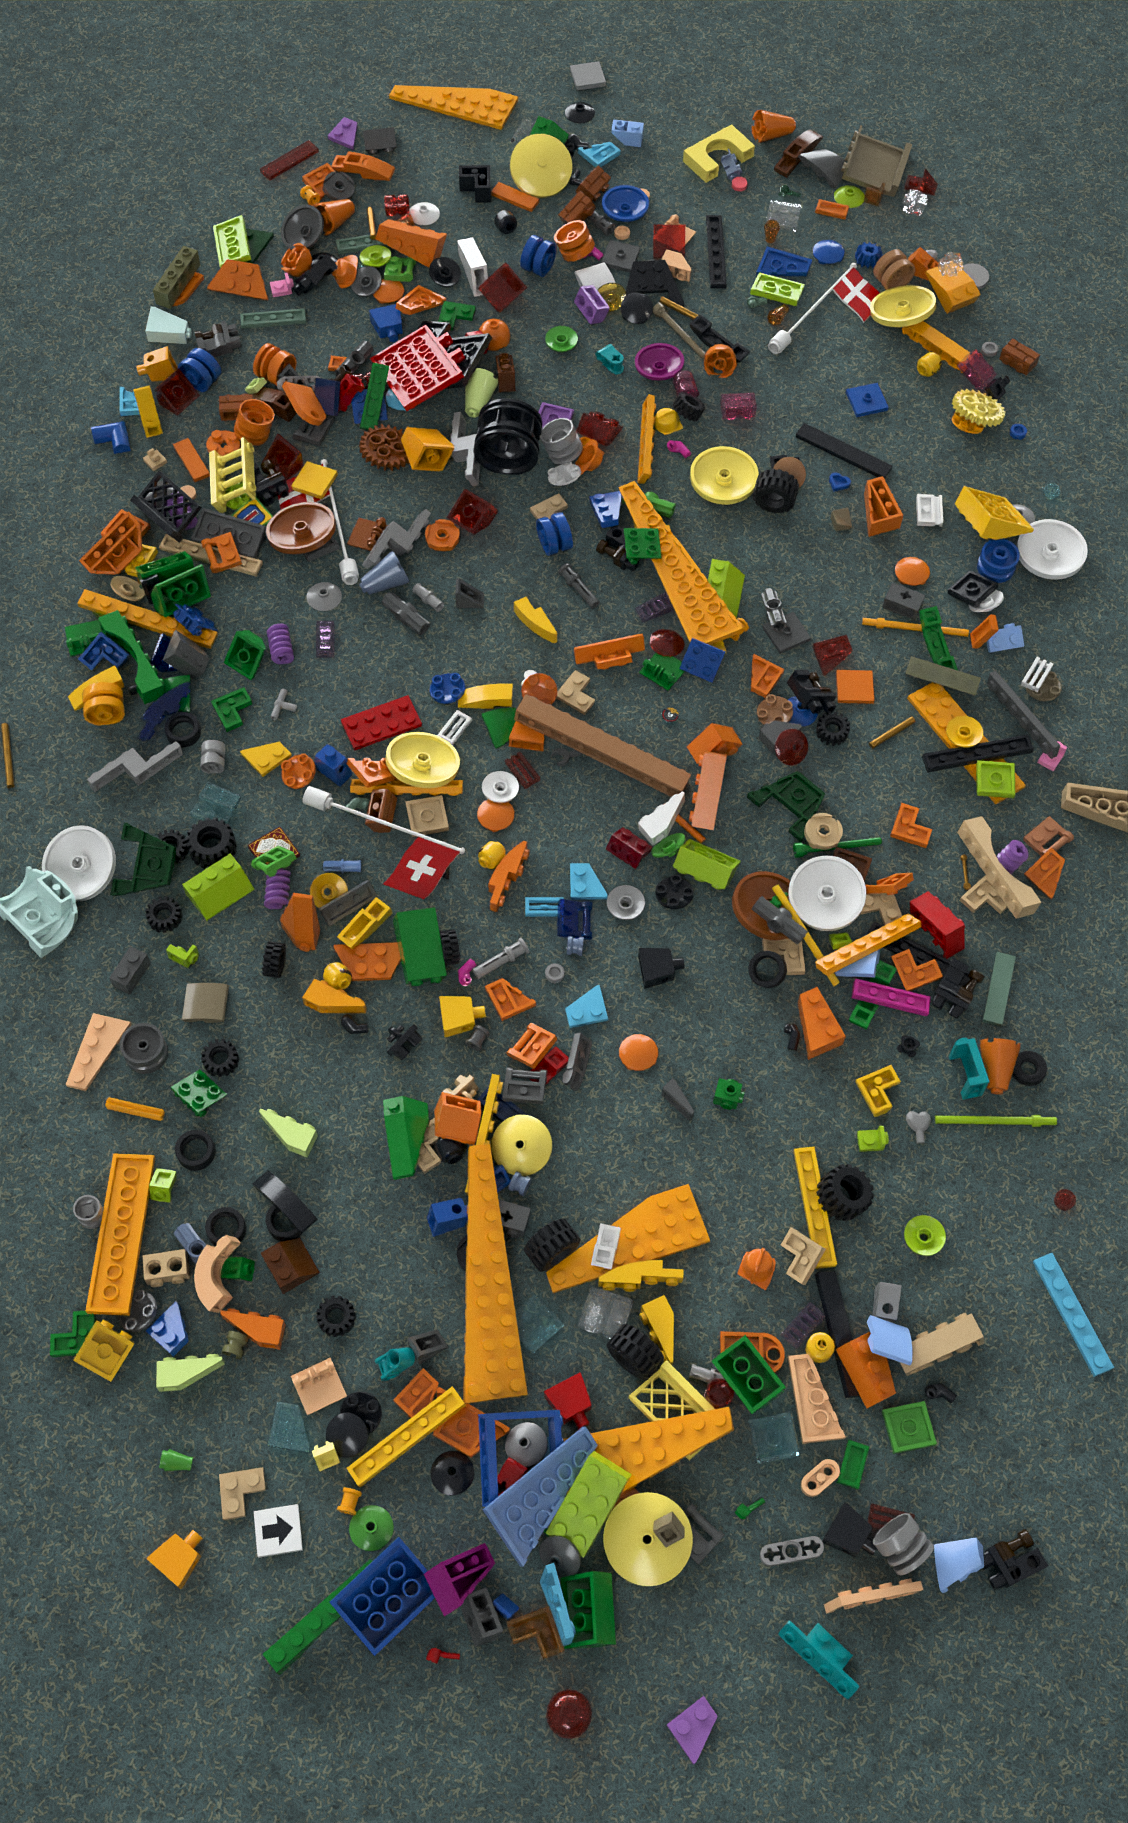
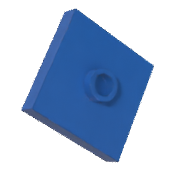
M878 383L846 389V395L856 417L888 411L889 407Z

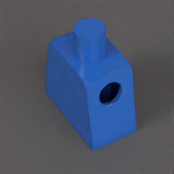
M396 304L369 310L370 322L379 337H388L390 342H396L398 335L403 334L401 313L395 309Z
M327 744L315 755L314 763L316 769L339 787L352 776L351 769L346 764L347 758L335 750L334 747Z
M462 1198L431 1204L427 1220L433 1237L464 1227L468 1219L467 1205H464Z

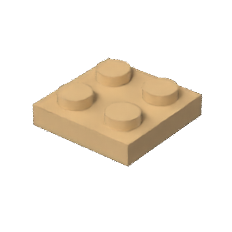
M442 795L405 801L411 831L422 835L449 831Z

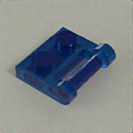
M560 899L558 901L557 936L566 938L568 936L573 938L584 937V940H591L590 911L592 910V903L589 901L578 902ZM578 910L583 911V931H578Z

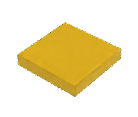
M307 461L291 487L294 491L323 499L338 473L336 470Z

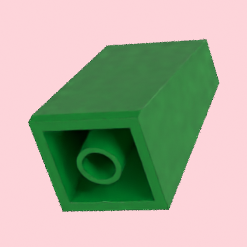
M435 907L397 912L393 919V926L406 984H411L414 987L423 985V982L430 981L431 984L442 982V979L447 974Z

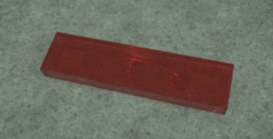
M308 140L260 168V173L270 181L315 155L319 150Z

